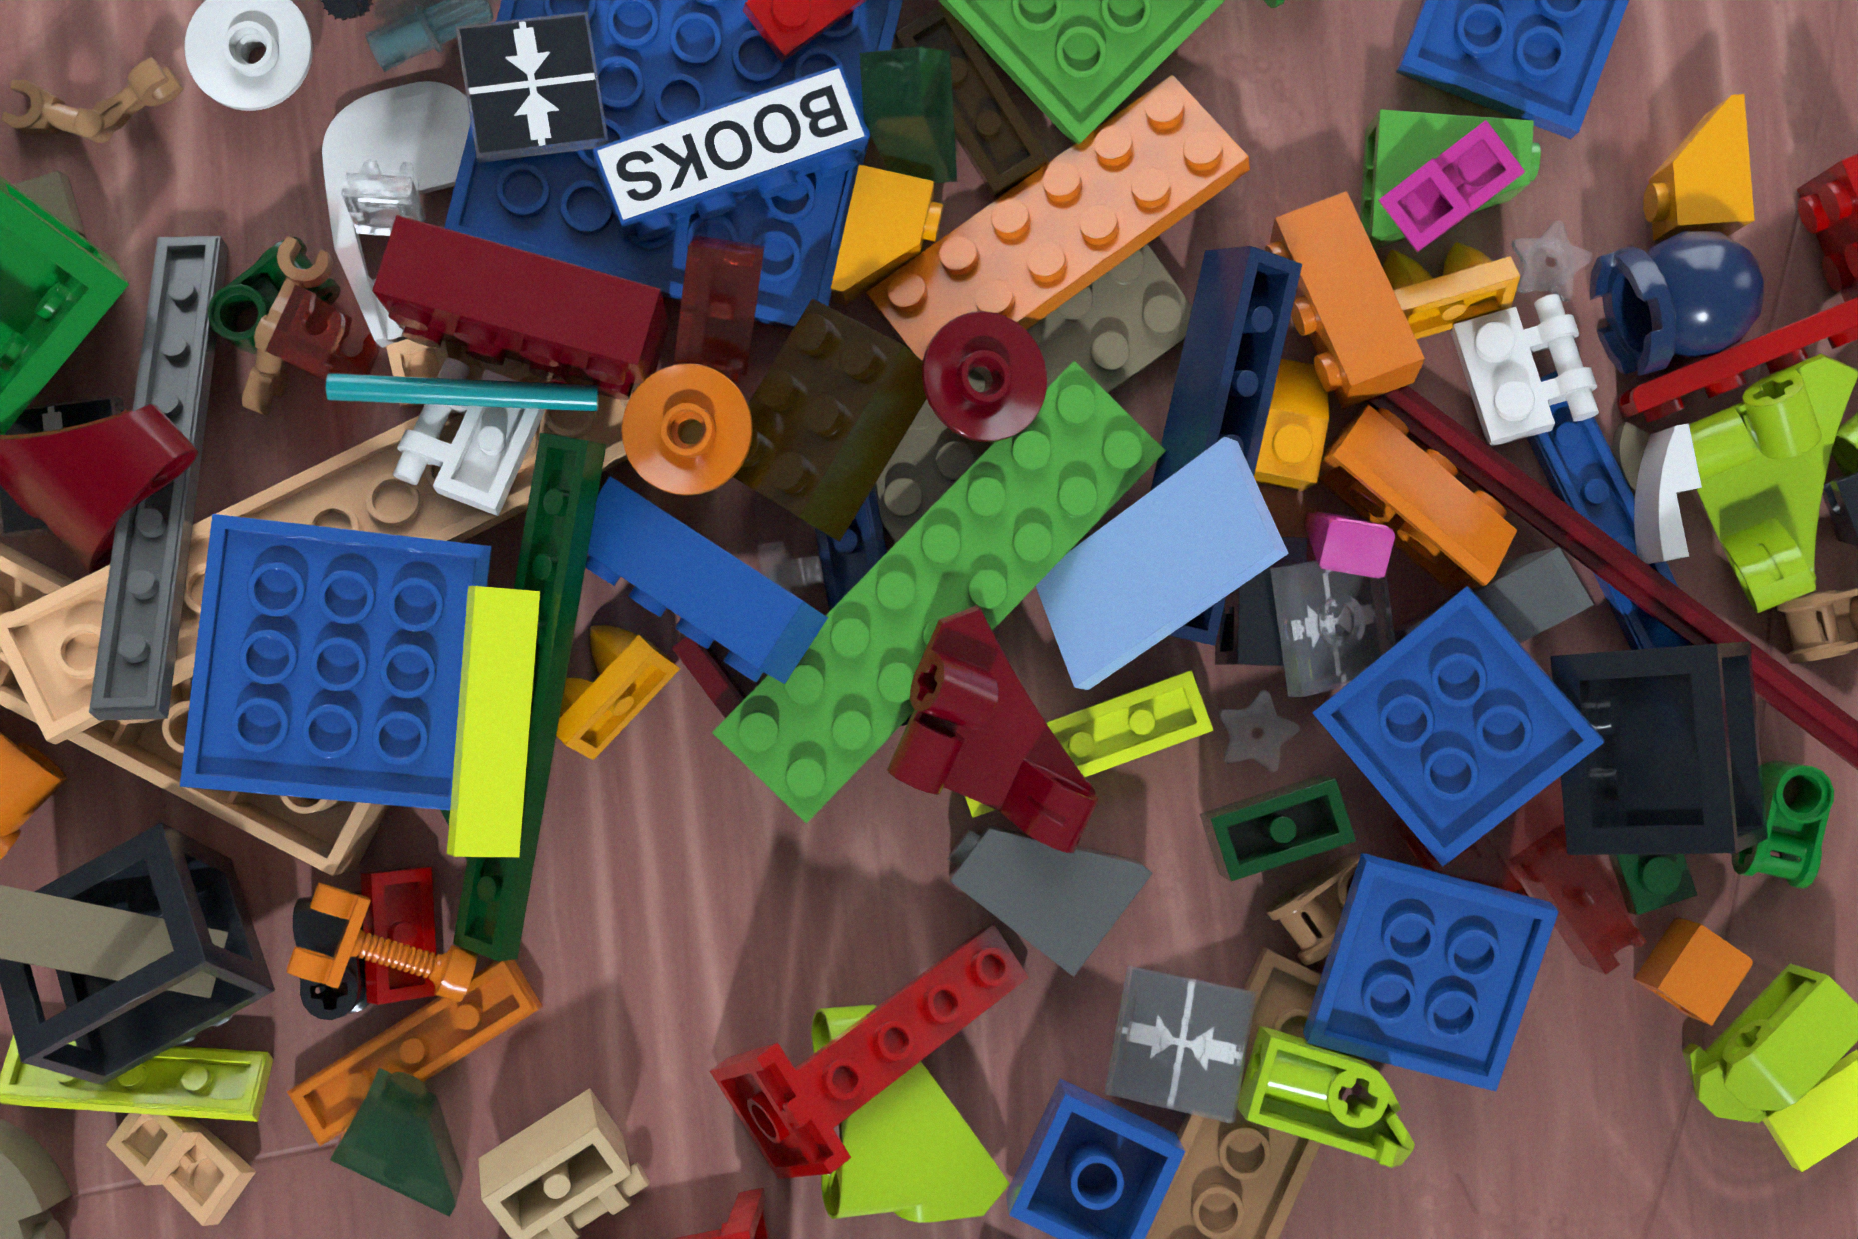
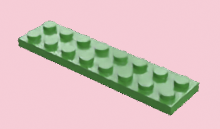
M1073 361L1047 388L1043 405L1035 419L1016 435L995 441L826 615L828 619L787 682L784 684L767 675L712 733L807 824L912 715L914 708L911 705L910 699L911 683L939 619L978 606L981 608L993 631L1166 450L1083 368Z

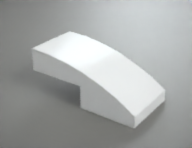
M1689 423L1673 426L1651 434L1643 453L1635 492L1634 528L1637 556L1646 564L1689 557L1677 494L1702 487Z

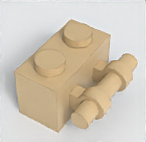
M590 1088L478 1158L481 1200L511 1239H577L581 1236L580 1229L607 1211L615 1215L631 1204V1196L650 1185L645 1171L638 1162L630 1166L623 1133Z

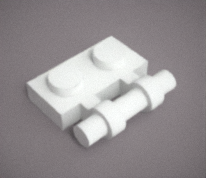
M1559 294L1547 295L1535 301L1534 305L1541 324L1531 328L1523 329L1516 307L1453 324L1451 335L1487 445L1490 447L1551 431L1555 421L1549 406L1567 401L1573 421L1586 420L1599 413L1592 393L1597 388L1592 369L1590 367H1583L1574 340L1579 336V331L1574 316L1565 314ZM1549 349L1558 377L1541 382L1532 353Z
M446 358L437 378L466 379L470 368L461 361ZM487 369L481 380L516 381ZM425 404L414 429L405 430L397 449L402 455L393 472V476L405 483L418 485L426 465L439 466L441 469L433 484L438 494L499 516L546 409ZM450 413H460L465 416L452 444L439 440Z

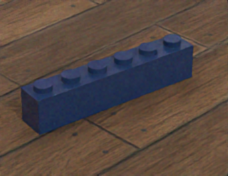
M1253 246L1205 250L1161 441V446L1166 451L1157 460L1151 490L1223 437L1238 441L1254 476L1302 269L1301 263ZM1226 597L1168 636L1215 646Z

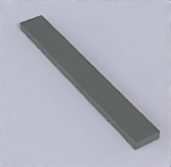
M221 236L158 237L133 412L143 406L156 404L192 443L199 454L185 472L126 511L116 523L89 713L99 721L168 719L217 332L213 330L208 320V307L211 298L218 290L223 288L228 247Z

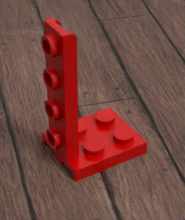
M1858 153L1839 161L1797 188L1800 196L1798 200L1800 219L1808 232L1816 234L1825 255L1822 259L1824 276L1830 287L1834 291L1841 293L1844 303L1623 392L1617 401V406L1623 419L1643 412L1646 422H1652L1684 409L1685 406L1680 397L1682 395L1704 387L1709 399L1747 384L1742 371L1766 363L1769 373L1772 374L1809 359L1805 349L1807 345L1827 338L1831 348L1834 349L1858 339Z
M992 924L975 933L797 1067H793L777 1042L729 1056L709 1072L778 1179L831 1174L852 1158L833 1128L1029 977L996 926Z

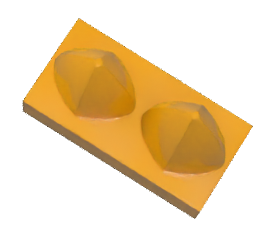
M1459 242L1453 244L1444 262L1443 276L1433 278L1418 262L1395 250H1391L1388 253L1383 265L1384 272L1416 339L1451 330L1453 324L1511 308L1520 280V274L1511 256L1492 261L1481 251Z
M594 625L590 628L592 657L600 676L594 682L581 678H566L556 734L564 745L593 761L681 669L665 652L641 635L637 636L623 628L609 625Z

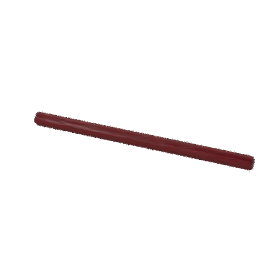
M1408 385L1365 401L1376 410L1384 408L1399 417L1408 427L1409 435L1428 449L1442 454L1452 462L1461 474L1688 644L1705 645L1750 641ZM1750 641L1755 694L1858 770V721Z

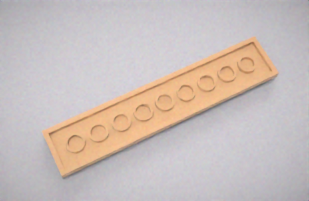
M524 364L503 375L519 382L559 383L532 374L529 371V364ZM568 375L567 382L562 384L592 385L593 382ZM599 393L598 411L546 409L499 516L438 494L433 484L441 469L439 466L426 465L418 485L405 483L393 476V472L402 455L397 447L405 430L414 429L419 416L216 514L461 543L527 510L540 432L606 444L602 472L627 460L628 457L622 440V421L629 400L614 399ZM450 413L439 440L452 444L465 415ZM212 516L193 524L172 686L193 676ZM110 565L0 618V647L46 741L55 745L104 721H99L89 713Z

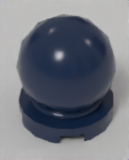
M1683 231L1651 247L1647 253L1637 247L1628 246L1599 256L1591 271L1589 291L1590 300L1600 297L1603 299V308L1608 326L1596 329L1599 340L1610 361L1624 375L1637 371L1638 376L1667 368L1673 355L1687 359L1717 354L1740 342L1761 315L1764 298V280L1758 261L1750 250L1725 234L1715 231Z

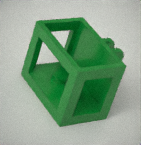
M1 176L0 435H4L128 287L129 283L116 260Z

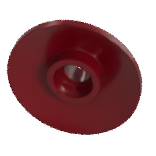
M977 311L966 313L950 320L935 333L924 354L922 382L930 407L945 426L965 438L974 441L993 442L1016 435L1035 419L1045 399L1047 371L1040 348L1032 336L1020 324L998 313ZM970 371H977L983 376L985 380L983 392L975 391L972 388L968 379Z

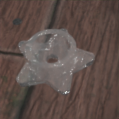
M1554 221L1540 239L1518 238L1514 239L1511 244L1520 259L1519 270L1521 276L1517 286L1518 292L1550 291L1553 294H1559L1560 299L1564 302H1568L1573 296L1574 273L1593 260L1591 252L1570 244L1562 221ZM1547 257L1555 259L1556 265L1551 268L1546 265L1545 260Z
M1266 690L1260 691L1246 709H1221L1218 714L1229 731L1230 741L1224 755V761L1227 764L1253 758L1268 771L1276 772L1280 766V745L1300 731L1299 724L1276 715L1271 696ZM1253 728H1262L1263 736L1260 739H1255L1252 736Z

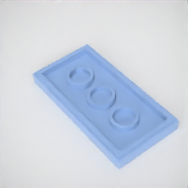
M1223 437L1070 550L1036 585V589L1074 688L1089 690L1289 553L1238 441Z

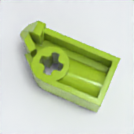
M1790 963L1705 1051L1692 1042L1682 1051L1696 1098L1716 1117L1760 1123L1766 1118L1765 1116L1769 1115L1765 1110L1781 1111L1798 1102L1858 1041V1004L1829 975Z
M1259 1026L1236 1107L1247 1121L1365 1156L1391 1168L1404 1163L1413 1151L1415 1143L1396 1115V1112L1402 1108L1392 1089L1375 1068L1358 1056L1308 1044L1304 1038ZM1356 1082L1362 1086L1359 1096L1348 1095L1345 1101L1339 1096L1342 1086L1352 1088Z

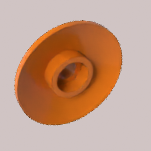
M699 364L672 365L650 375L644 380V383H641L630 397L622 421L623 445L633 468L649 484L662 491L676 495L703 494L725 484L743 465L750 450L753 435L750 408L739 388L722 373ZM691 422H699L703 428L701 439L695 444H685L682 438L684 427Z

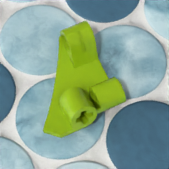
M1822 353L1760 379L1745 390L1742 396L1743 402L1689 424L1702 486L1697 488L1696 491L1740 586L1756 613L1816 590L1815 544L1826 472L1838 428L1858 378L1857 369Z
M873 1004L820 1008L816 1010L813 1016L811 1032L813 1052H817L877 1006ZM921 1061L839 1124L840 1140L852 1158L833 1173L821 1175L822 1198L827 1214L831 1219L894 1212L903 1219L918 1223L984 1216L1010 1185L984 1146Z

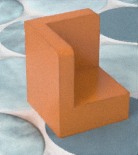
M1676 917L1644 962L1634 980L1685 1015L1712 1026L1752 967L1753 961L1749 956L1704 925Z

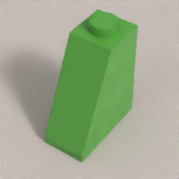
M1380 109L1365 130L1360 220L1374 250L1406 239L1378 200L1432 158H1437L1485 120H1487L1525 170V173L1468 216L1512 200L1530 184V181L1535 180L1539 170L1541 149L1539 143L1533 142L1534 121Z

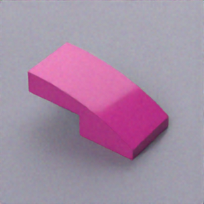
M1485 120L1437 158H1432L1386 193L1378 202L1415 251L1419 252L1522 176L1525 170L1487 120Z

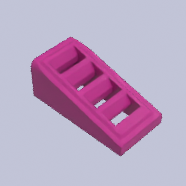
M1319 511L1314 513L1306 512L1304 525L1321 569L1378 579L1385 577L1395 540L1393 529L1388 528L1386 525L1360 518Z

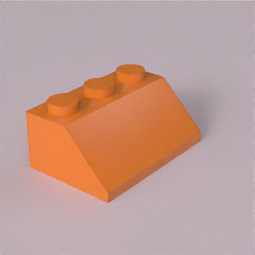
M1367 405L1355 413L1323 450L1318 481L1362 519L1386 525L1388 528L1393 529L1395 533L1393 545L1447 591H1460L1466 586H1470V588L1486 586L1495 576L1517 532V529L1504 519L1507 515L1505 508L1496 499L1483 491L1476 490L1475 493L1470 491L1455 478L1458 470L1452 462L1435 450L1428 449L1424 452L1406 436L1409 433L1406 424L1389 410L1379 408L1376 411L1370 405Z

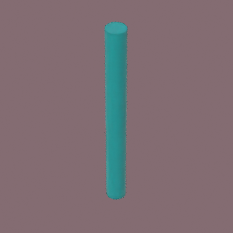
M329 373L326 379L327 399L337 401L598 411L599 385Z

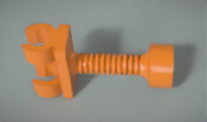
M318 883L310 908L347 919L333 957L295 946L286 968V973L338 989L349 958L358 955L360 959L365 957L367 961L370 959L373 963L378 961V964L382 965L384 963V966L387 967L391 965L393 969L397 967V970L401 971L403 969L404 972L410 970V974L416 972L417 976L422 975L423 978L429 976V979L435 985L434 995L457 1002L463 1000L476 967L478 953L451 945L446 953L435 956L433 952L429 954V951L425 950L423 952L420 948L416 951V947L410 948V945L407 944L405 946L403 943L397 945V941L391 943L390 939L384 940V937L378 939L377 935L373 937L370 933L365 935V932L360 928L371 901L369 897Z

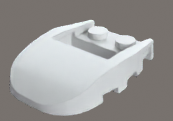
M415 82L363 96L341 110L332 120L324 135L322 145L323 169L334 249L371 334L382 348L407 338L402 336L403 329L399 328L396 322L388 317L389 313L372 291L376 279L372 280L368 275L353 211L455 186L473 111L471 99L452 86L439 82Z

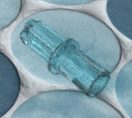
M444 0L426 9L420 3L415 5L416 12L390 25L370 31L365 36L375 59L383 71L386 72L404 63L406 60L435 49L437 53L444 51L443 43L460 36L459 29L480 27L491 22L493 10L488 0Z

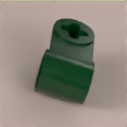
M292 237L297 239L301 245L299 254L295 258V267L298 269L312 267L313 263L306 256V245L300 238ZM284 240L270 247L254 265L227 286L218 290L211 298L208 307V320L213 330L242 351L256 354L257 348L254 341L256 328L261 318L269 314L286 279L277 260L278 248ZM328 278L317 287L304 288L290 324L292 326L291 333L305 322L326 311L336 301L341 289L334 279ZM250 307H257L258 318L253 327L245 332H237L236 322L238 316Z

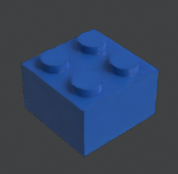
M1060 1078L1006 1193L1009 1216L1057 1239H1145L1186 1151L1175 1132Z

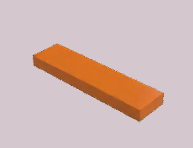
M515 960L495 961L472 976L468 990L461 1002L439 996L290 1089L287 1093L318 1145L322 1146L538 1011L543 1006Z

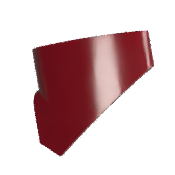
M974 606L939 619L911 683L910 699L914 711L887 768L888 773L899 781L926 793L940 795L942 789L946 788L1000 811L1024 833L1040 843L1062 852L1074 853L1099 800L1095 795L1096 792L1093 786L1071 760L1032 702L997 642L981 608Z

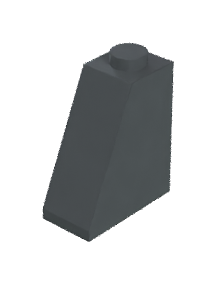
M1560 547L1518 556L1499 567L1495 576L1486 586L1471 588L1519 643L1594 605ZM1460 591L1390 631L1389 633L1397 644Z
M987 825L980 835L970 829L947 858L948 861L955 865V868L949 874V879L953 884L1072 976H1075L1153 874L1136 859L1077 846L1074 853H1066L1044 845L1026 833Z

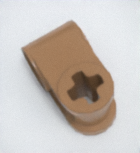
M1858 586L1838 591L1833 589L1809 593L1776 606L1777 611L1785 613L1793 648L1787 654L1790 664L1836 657L1858 649Z
M1348 854L1339 858L1311 879L1303 881L1283 893L1266 909V913L1271 920H1280L1300 950L1297 957L1303 965L1313 964L1328 956L1347 898V883L1349 878L1355 873L1361 854ZM1302 912L1306 914L1310 922L1315 927L1314 932L1311 931L1309 926L1302 918Z

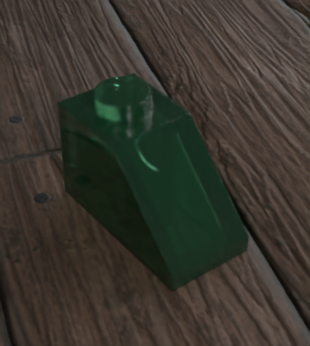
M911 47L859 53L864 122L887 170L934 181V184L958 182L950 51Z
M378 1068L342 1131L330 1160L450 1217L456 1207L464 1176L438 1097L429 1092L422 1081L404 1072H394L392 1074Z

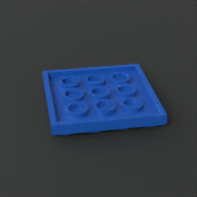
M212 514L180 787L450 810L468 586L487 587L492 547Z

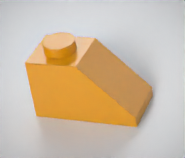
M1744 94L1731 95L1706 113L1649 178V184L1644 192L1643 210L1646 220L1652 222L1653 241L1667 240L1683 231H1715L1729 236L1755 221Z
M859 164L831 285L834 302L848 304L921 254L924 239L936 242L944 204L933 202L934 181Z
M1287 359L1280 360L1254 474L1256 483L1297 491H1304L1318 483L1329 422L1328 392L1322 387L1313 364Z

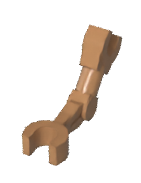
M152 57L139 63L131 70L128 75V83L130 85L113 97L97 102L93 109H78L67 106L63 100L27 80H12L10 89L30 97L31 107L22 116L3 112L1 120L25 134H57L58 129L80 135L96 143H105L112 138L115 131L122 129L131 116L141 108L165 104L176 98L184 88L170 68L166 66L161 69L157 61Z
M289 236L279 246L277 253L278 265L285 274L286 279L269 314L261 318L254 335L255 347L257 348L255 365L250 371L242 396L243 407L266 416L271 411L273 395L281 397L285 392L288 373L286 371V360L283 359L284 350L291 335L292 326L290 324L304 288L321 285L332 273L333 259L329 252L321 249L312 267L308 269L296 268L294 262L299 254L301 245L297 239Z

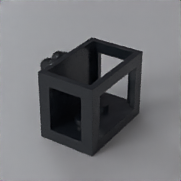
M1750 641L1550 656L1552 681L1604 739L1602 745L1561 775L1567 855L1737 853L1768 839Z
M162 822L34 892L162 918L165 921L174 951L119 981L55 969L66 1010L48 1020H45L31 965L0 959V985L21 1062L99 1085L113 1080L177 1044L178 1046L185 1045L197 1037L196 1034L211 1025H217L218 1027L229 1021L233 1013L275 991L231 858ZM208 928L228 932L224 948L212 943ZM200 971L216 977L211 998L167 990ZM75 1040L77 1046H74V1045H71V1044H68V1043H70V1042H72V1041Z

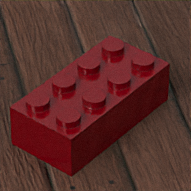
M396 215L372 290L389 313L388 317L395 321L399 328L403 329L402 336L415 343L440 348L442 340L467 347L465 351L467 355L485 363L503 365L505 358L529 364V371L532 374L546 380L566 383L569 375L593 382L592 385H599L600 394L619 400H629L631 393H634L636 388L641 383H644L646 378L656 372L669 329L661 289L400 215Z

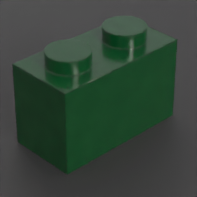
M1317 775L1199 814L1218 873L1231 882L1356 841L1336 778Z

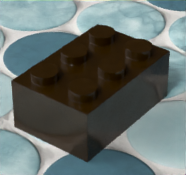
M812 298L748 403L753 422L752 442L743 465L733 478L840 542L927 399L922 382L923 361L903 344Z

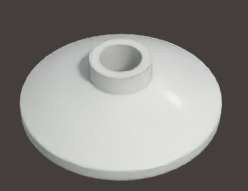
M205 0L196 10L188 25L185 37V57L193 79L212 99L224 106L237 110H262L283 102L301 86L312 63L313 38L305 16L291 0ZM256 47H265L266 52L263 58L254 64H250V52Z

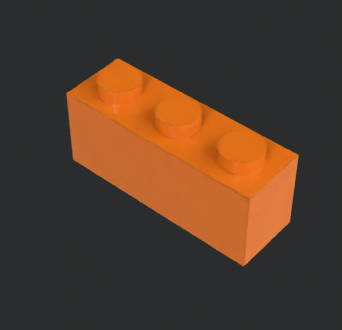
M1348 192L1340 193L1275 217L1270 242L1268 245H1265V251L1302 264L1291 317L1298 333L1301 336L1309 334L1318 355L1314 357V365L1326 392L1334 390L1342 409L1414 383L1425 357Z

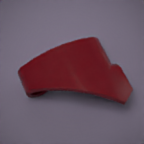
M149 404L134 412L126 409L106 418L62 429L31 434L0 435V485L25 512L34 518L41 519L92 574L110 565L116 523L123 514L185 472L196 460L199 453L156 404Z

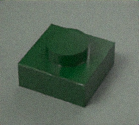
M1684 854L1609 855L1628 913L1640 915L1698 895Z

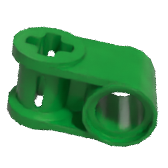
M1772 760L1761 765L1768 839L1740 852L1731 853L1734 871L1739 875L1753 876L1759 872L1785 878L1791 887L1804 889L1813 883L1821 865L1822 842L1830 809L1834 802V788L1830 778L1820 769L1804 764ZM1792 777H1795L1799 786L1798 795L1795 801L1787 806L1783 798V789L1786 783ZM1773 850L1782 852V855L1779 857L1770 855V852Z

